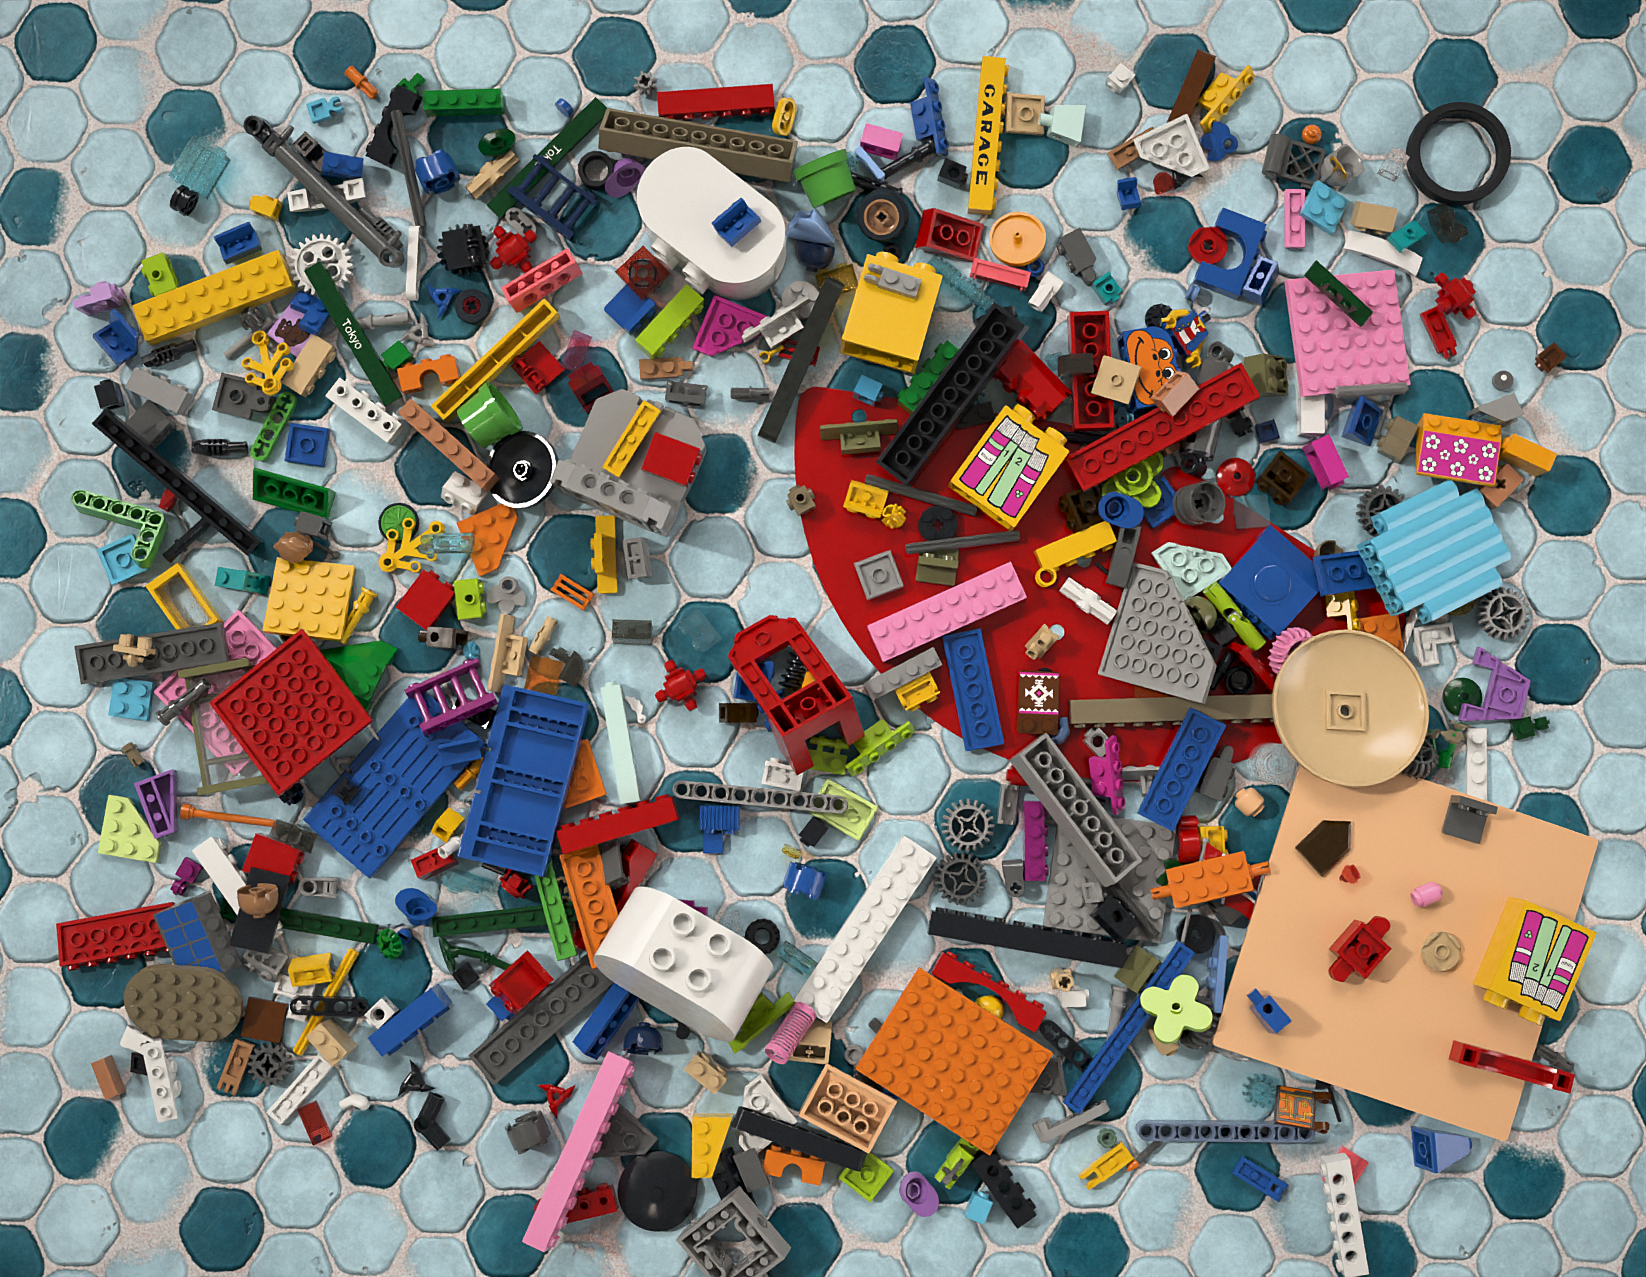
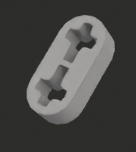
M510 208L506 212L507 222L522 237L525 236L523 225L527 228L532 227L531 230L537 235L538 231L535 224L520 209ZM511 214H518L521 222L518 223L516 220H512Z

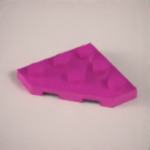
M714 295L692 349L711 357L743 344V332L751 326L755 328L760 325V321L767 316ZM760 333V334H758L757 336L753 337L752 339H755V338H757V337H760L762 334Z

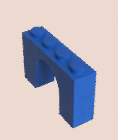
M1223 207L1219 212L1214 227L1220 229L1225 235L1234 238L1240 244L1243 251L1242 262L1236 268L1222 269L1202 261L1198 266L1192 283L1234 300L1239 295L1242 296L1244 294L1246 277L1249 278L1253 270L1251 266L1252 261L1257 259L1260 252L1258 245L1266 237L1267 231H1265V227L1267 224Z

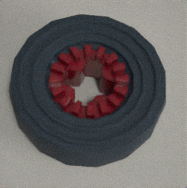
M467 289L457 296L455 311L463 322L477 324L488 316L490 303L483 292L476 289ZM476 302V310L472 309L469 311L468 304Z

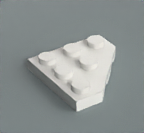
M1188 114L1132 139L1139 157L1191 177L1209 169Z
M761 1073L745 1085L743 1107L791 1124L797 1122L795 1116ZM740 1130L739 1145L744 1151L755 1148L757 1153H759L772 1142Z

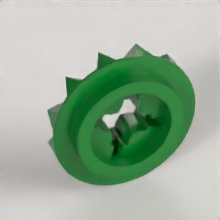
M389 928L380 931L379 936L376 938L379 942L377 946L381 949L380 953H384V957L391 960L398 958L403 949L399 935Z

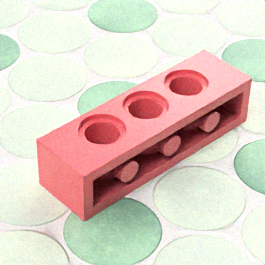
M567 248L504 285L501 289L512 308L518 313L583 273Z

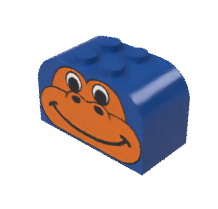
M1159 327L1123 331L1117 339L1121 360L1142 367L1129 404L1131 414L1150 412L1158 407L1151 400V397L1176 371H1181L1176 363V359H1178L1177 348L1173 347L1170 335Z

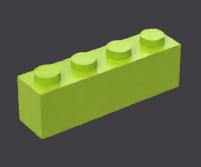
M686 284L635 339V346L651 360L656 356L659 358L666 350L664 347L669 342L672 344L679 336L677 333L682 328L685 330L690 325V319L694 315L698 316L703 311L704 298Z

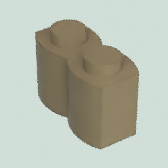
M1399 416L1393 419L1390 418L1385 426L1387 430L1385 436H1381L1376 444L1379 447L1377 453L1397 463L1400 462L1418 426Z

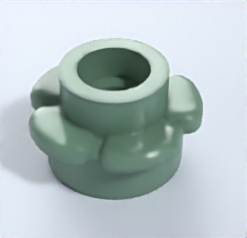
M1103 1128L1099 1131L1097 1140L1103 1147L1109 1148L1117 1141L1116 1133L1113 1129Z

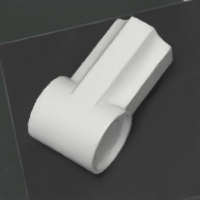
M1048 271L1028 304L1036 311L1042 312L1050 299L1057 294L1064 281Z

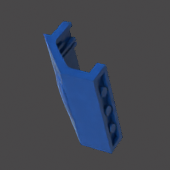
M1269 525L1258 535L1256 542L1218 583L1241 610L1243 616L1266 637L1272 640L1276 635H1280L1281 631L1290 624L1318 593L1319 586L1314 563L1274 527Z

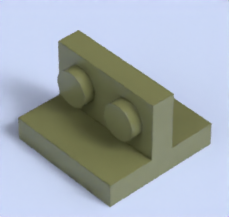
M959 548L919 553L915 581L954 586L959 562Z
M1136 944L1125 959L1124 967L1119 968L1114 977L1135 993L1140 994L1162 962Z

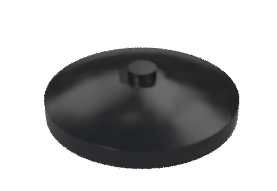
M519 431L513 435L508 434L503 437L491 450L486 466L500 477L499 481L490 489L491 494L500 503L515 509H527L543 502L554 489V486L549 481L559 459L553 445L543 436L530 431Z
M664 1150L647 1151L646 1154L633 1158L624 1168L618 1183V1201L623 1213L634 1225L648 1231H666L681 1224L691 1213L697 1197L696 1179L692 1178L690 1166L678 1155Z

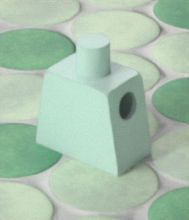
M1055 105L1051 109L1050 115L1040 113L1038 125L1048 126L1047 136L1049 138L1076 147L1081 142L1086 106Z

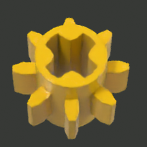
M897 504L888 505L882 512L884 516L882 522L891 529L894 527L898 528L905 522L906 517L903 514L906 511Z

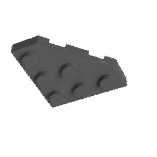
M617 1102L619 1104L618 1110L615 1115H611L608 1121L611 1123L609 1130L606 1134L603 1133L600 1139L602 1141L601 1148L598 1153H594L592 1159L635 1154L643 1155L647 1153L659 1137Z

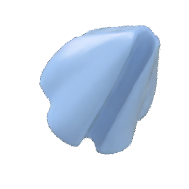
M816 208L810 212L796 211L786 230L787 237L826 245H833L835 240L834 235Z

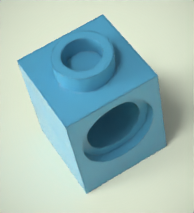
M861 375L853 391V398L874 407L876 401L880 403L883 397V384Z

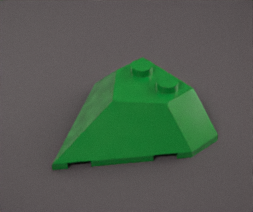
M379 640L320 651L369 713L374 703L371 699L386 667L391 666L399 648Z

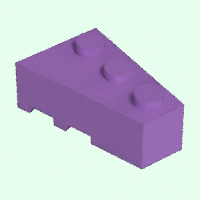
M171 769L134 783L154 839H160L178 832L176 770Z

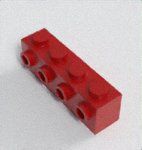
M602 1183L597 1185L595 1189L589 1190L588 1187H585L581 1191L578 1190L575 1195L577 1201L573 1209H569L566 1215L568 1217L566 1224L617 1212L619 1206L614 1184ZM541 1198L538 1199V1202H536L534 1206L535 1211L540 1203Z

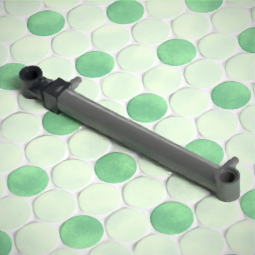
M251 115L245 119L243 127L246 133L252 135L270 156L275 157L378 258L383 266L398 268L403 264V253L394 247L402 233L397 230L387 241L290 146L291 143L287 140L294 130L293 126L289 125L282 134H278L264 118ZM392 253V254H393V260L390 262V261H389V256H390V254Z

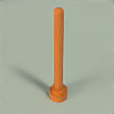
M183 803L180 810V819L184 820L199 817L268 827L276 826L274 819L199 810L196 807H192L191 804Z

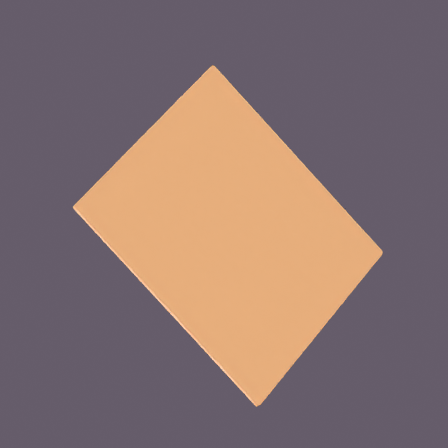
M1299 765L1269 859L1271 873L1264 875L1223 1004L1222 1013L1217 1023L1218 1028L1215 1029L1212 1044L1501 1141H1507L1525 1081L1449 1060L1453 1040L1532 1061L1542 1025L1534 1024L1519 1017L1518 1013L1521 1006L1509 1001L1505 1010L1482 1000L1486 990L1474 985L1473 981L1509 897L1527 900L1566 919L1575 921L1598 840L1421 778L1416 779L1414 776L1409 778L1405 773L1402 775V772L1375 785L1346 787L1321 780ZM1451 795L1464 796L1498 807L1496 815L1488 814L1479 844L1441 832ZM1323 820L1351 821L1350 850L1321 877L1295 847ZM1429 882L1439 884L1443 892L1441 900L1425 907L1415 906L1410 896V893L1415 888ZM1374 916L1386 918L1390 922L1391 927L1382 940L1392 949L1371 974L1364 979L1352 973L1344 982L1332 979L1329 976L1328 969L1337 957L1329 948L1355 919L1367 925ZM1443 931L1450 933L1460 944V959L1455 967L1448 971L1430 969L1421 958V943L1432 932ZM1256 988L1262 996L1270 995L1292 1020L1277 1034L1268 1033L1249 1007L1253 1003L1246 995ZM1264 1005L1263 1011L1266 1012L1267 1007Z

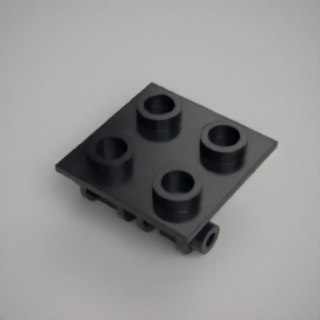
M466 224L465 228L442 232L448 270L487 264L480 225Z

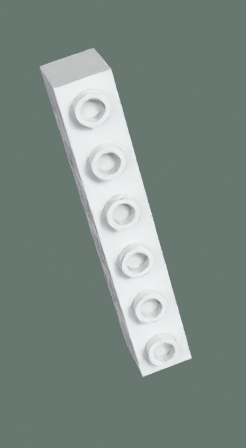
M1345 1153L1321 1157L1322 1164L1319 1165L1322 1177L1324 1176L1325 1178L1323 1191L1328 1196L1326 1209L1328 1214L1331 1215L1332 1220L1329 1222V1227L1335 1238L1332 1241L1334 1252L1338 1256V1259L1335 1260L1337 1270L1344 1277L1367 1275L1369 1271L1350 1159ZM1340 1174V1178L1333 1181L1334 1176ZM1339 1194H1343V1197L1341 1199L1336 1200V1197ZM1342 1213H1347L1344 1218L1339 1219ZM1350 1232L1347 1237L1342 1238L1344 1233ZM1349 1251H1353L1352 1255L1346 1257Z

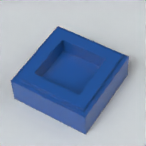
M703 833V853H723V833Z

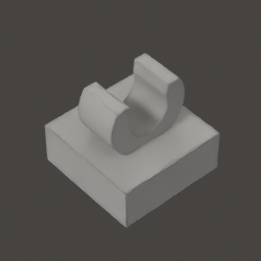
M1100 881L1081 884L1085 903L1104 901L1103 897L1107 896V893H1102L1101 886L1104 885Z

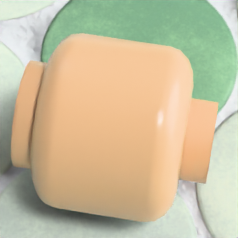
M1242 788L1235 795L1237 797L1235 806L1245 816L1252 815L1255 817L1265 807L1263 805L1264 798L1254 788L1246 790Z

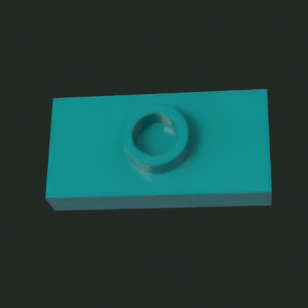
M1413 220L1392 233L1387 240L1401 253L1423 239L1427 233Z

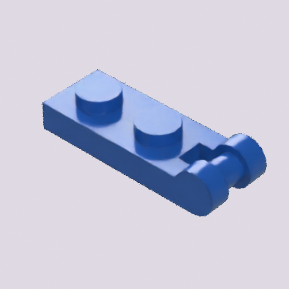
M1242 1155L1231 1171L1232 1174L1277 1202H1280L1284 1189L1287 1190L1289 1184ZM1273 1183L1277 1185L1274 1191L1270 1190Z

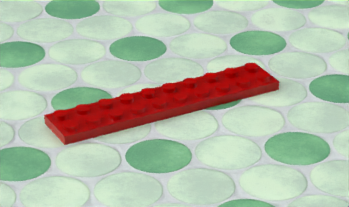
M1242 363L1198 385L1199 390L1174 416H1170L1166 411L1163 413L1157 407L1065 457L1083 492L1090 490L1259 399L1260 395Z

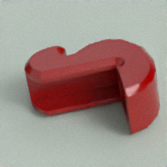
M1181 815L1177 823L1179 840L1177 860L1181 864L1195 863L1200 858L1201 838L1198 831L1199 820L1196 815Z

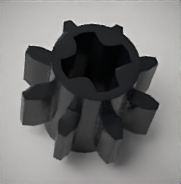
M298 782L283 793L279 799L289 806L297 804L303 798L304 794L301 791L304 787Z

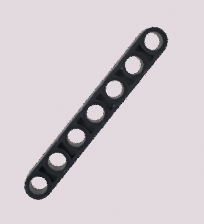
M738 1106L732 1126L738 1130L858 1172L862 1171L867 1152L851 1144L742 1106Z

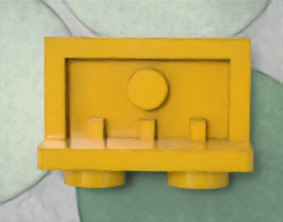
M851 480L843 507L853 513H865L870 518H881L889 491Z

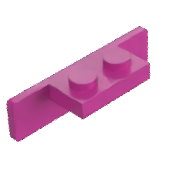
M1114 735L1105 741L1106 757H1090L1089 767L1093 795L1111 797L1113 815H1118L1125 808L1126 800L1123 797L1122 764L1119 761L1118 753L1120 747L1117 742V736Z

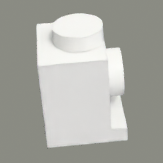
M1073 985L1070 991L1066 992L1059 989L1061 1007H1086V1001H1089L1088 989L1080 988V985Z

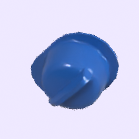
M1118 492L1105 494L1098 505L1099 515L1103 520L1122 528H1133L1140 524L1143 519L1144 511L1140 502Z
M406 888L401 890L395 897L396 906L406 915L407 920L412 925L429 926L432 917L437 912V905L419 889Z

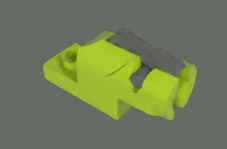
M961 1137L948 1153L945 1162L938 1169L934 1177L939 1182H943L945 1187L950 1190L975 1158L974 1155L979 1148Z

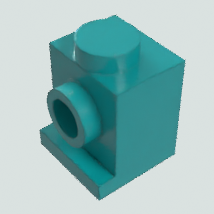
M1109 271L1093 282L1091 286L1104 305L1108 302L1113 304L1121 298L1119 294L1122 292V289ZM1109 285L1112 291H1107L1105 287Z

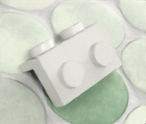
M454 471L442 488L441 498L447 503L457 506L463 512L475 515L478 506L488 493L472 480Z
M770 758V761L766 760L761 784L800 792L804 772L796 775L790 764H781V759Z

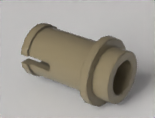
M130 742L122 747V754H126L133 767L136 768L141 763H144L145 760L136 749L137 745Z

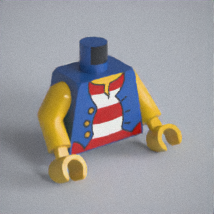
M1187 309L1172 310L1167 317L1161 319L1162 322H1165L1161 326L1170 335L1179 355L1189 356L1185 361L1186 363L1192 362L1191 368L1193 369L1201 365L1199 356L1205 343V338L1208 336V331L1204 324L1211 320V317L1205 310L1198 315L1195 311H1188Z

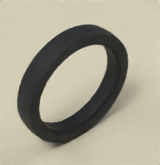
M1468 102L1447 103L1427 113L1414 127L1406 146V165L1413 183L1428 198L1445 205H1468L1491 194L1504 179L1511 161L1510 139L1500 120L1487 109ZM1448 117H1463L1477 122L1488 132L1495 146L1496 161L1491 176L1483 185L1470 191H1452L1439 186L1428 176L1421 162L1420 148L1425 132L1435 122Z

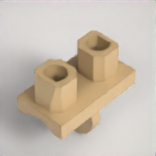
M1044 624L1024 646L1027 648L1025 653L1033 660L1037 657L1040 659L1059 638V635L1053 633Z
M121 634L119 644L113 645V651L129 653V655H123V660H127L129 667H136L138 662H144V658L139 657V655L148 656L149 654H156V649L151 648L152 638L138 637L137 646L133 645L134 635Z

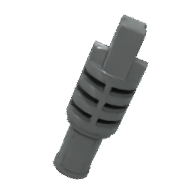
M366 206L358 211L387 241L395 234L396 231L381 217H376ZM398 240L394 247L400 250L404 244Z

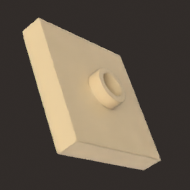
M1007 93L1005 133L1044 135V126L1038 125L1040 113L1045 114V96Z
M1104 355L1091 393L1129 405L1142 367Z

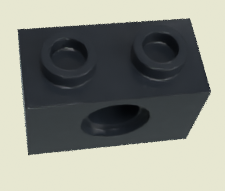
M1110 895L1103 898L1104 901H1101L1089 916L1118 943L1125 940L1139 922L1135 920L1134 914L1126 911L1121 906V902L1117 898ZM1113 913L1118 917L1117 922L1113 920Z

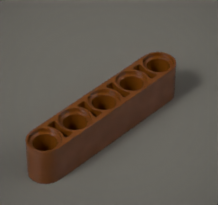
M1200 49L1197 50L1167 123L1185 114H1188L1190 119L1215 61V55Z

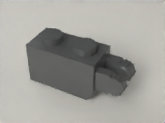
M1079 227L1059 238L1056 247L1061 256L1064 255L1067 260L1066 266L1069 272H1073L1075 277L1080 275L1085 285H1092L1096 279L1095 271L1092 268L1095 264L1096 256Z
M1230 745L1220 746L1221 748H1219L1217 756L1210 757L1195 792L1220 801L1222 797L1225 798L1228 792V780L1232 779L1235 772L1234 764L1231 763L1233 748Z

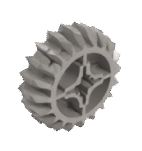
M1500 587L1499 590L1496 588L1492 590V593H1486V598L1480 599L1483 605H1477V608L1481 610V612L1476 613V616H1481V620H1478L1477 623L1484 624L1481 630L1488 629V636L1494 634V639L1501 637L1502 640H1507L1508 637L1513 639L1515 634H1522L1521 629L1527 628L1524 622H1530L1526 615L1531 614V611H1526V607H1529L1530 604L1523 603L1526 597L1518 598L1520 595L1519 591L1513 593L1512 588L1506 590L1505 587ZM1502 598L1511 601L1514 607H1509ZM1493 604L1494 612L1490 614V608ZM1509 610H1510V612H1508V613H1506L1505 615H1503V617H1502V616L1496 617L1497 615L1501 614L1503 611H1509ZM1515 613H1517L1515 623L1512 625V617ZM1498 620L1501 626H1504V629L1497 627L1492 621Z
M967 798L966 805H964L962 799H960L959 807L952 803L954 810L946 809L950 813L949 817L946 815L942 816V818L948 820L947 823H941V826H947V829L943 830L942 834L949 833L945 840L953 839L951 846L954 847L958 843L957 849L961 851L963 845L966 852H969V846H972L973 851H976L977 847L975 844H979L983 848L984 845L981 841L983 839L986 842L990 841L985 837L986 834L993 835V832L988 831V827L994 828V824H988V821L994 818L993 816L986 817L990 810L987 809L983 812L982 809L985 807L983 803L979 808L977 807L978 800H974L973 805H970L971 801ZM963 809L975 810L968 818H963L957 814ZM979 815H981L984 823L982 832L975 826ZM953 818L960 823V829L956 836L952 831ZM960 819L966 822L972 820V828L976 831L968 828L964 830L963 822ZM969 832L978 836V838L972 841L961 840Z

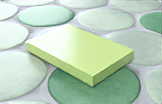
M827 778L819 794L843 796L848 802L847 809L843 813L808 811V813L860 841L878 806ZM817 797L814 801L815 807L822 808L824 806V799ZM836 799L833 806L836 810H841L844 807V802L841 799Z

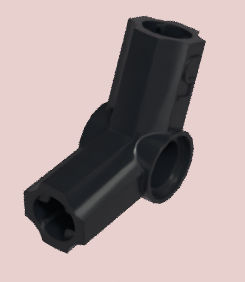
M429 1092L418 1117L414 1121V1128L438 1151L451 1139L435 1121L445 1098L437 1093ZM420 1119H426L429 1122V1126L423 1127L420 1124Z

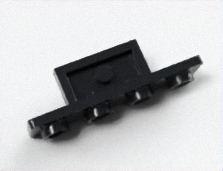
M728 1147L719 1155L726 1171L715 1174L712 1177L719 1197L722 1200L740 1186L757 1206L753 1193L747 1192L734 1161L733 1155L735 1152L733 1147Z

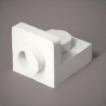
M1120 63L1112 74H1109L1105 83L1112 92H1117L1120 95L1134 79L1135 74Z

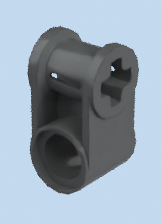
M1022 859L1002 861L1007 893L1013 897L1021 896L1025 889ZM1015 882L1018 886L1021 887L1017 890L1016 894H1014V891L1010 890V887H1012L1013 883Z

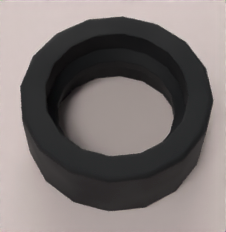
M601 151L588 152L578 163L579 177L587 188L592 190L605 189L606 181L614 173L612 159ZM593 160H601L608 167L607 176L598 182L590 180L585 173L587 164Z

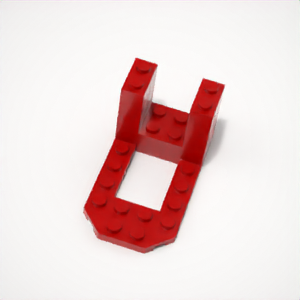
M769 615L735 635L733 648L728 655L729 661L766 714L778 748L796 775L814 766L805 740L832 724L848 746L865 737L853 697L796 618L788 617L787 619H782L775 615ZM790 645L815 681L781 700L757 663Z

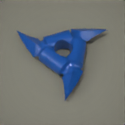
M427 283L430 297L439 307L437 319L448 309L453 295L462 292V290L451 287L449 289L440 288L435 290V288ZM441 295H446L445 300L441 301L439 299Z

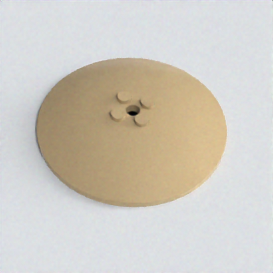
M1335 630L1310 638L1287 657L1274 683L1272 714L1277 733L1284 747L1302 768L1326 782L1346 787H1365L1384 782L1399 774L1414 760L1425 740L1429 723V707L1426 691L1418 672L1407 657L1396 647L1370 633L1356 630ZM1341 706H1345L1348 708V716H1344L1341 714Z

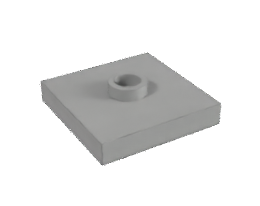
M891 550L854 563L867 600L904 587Z

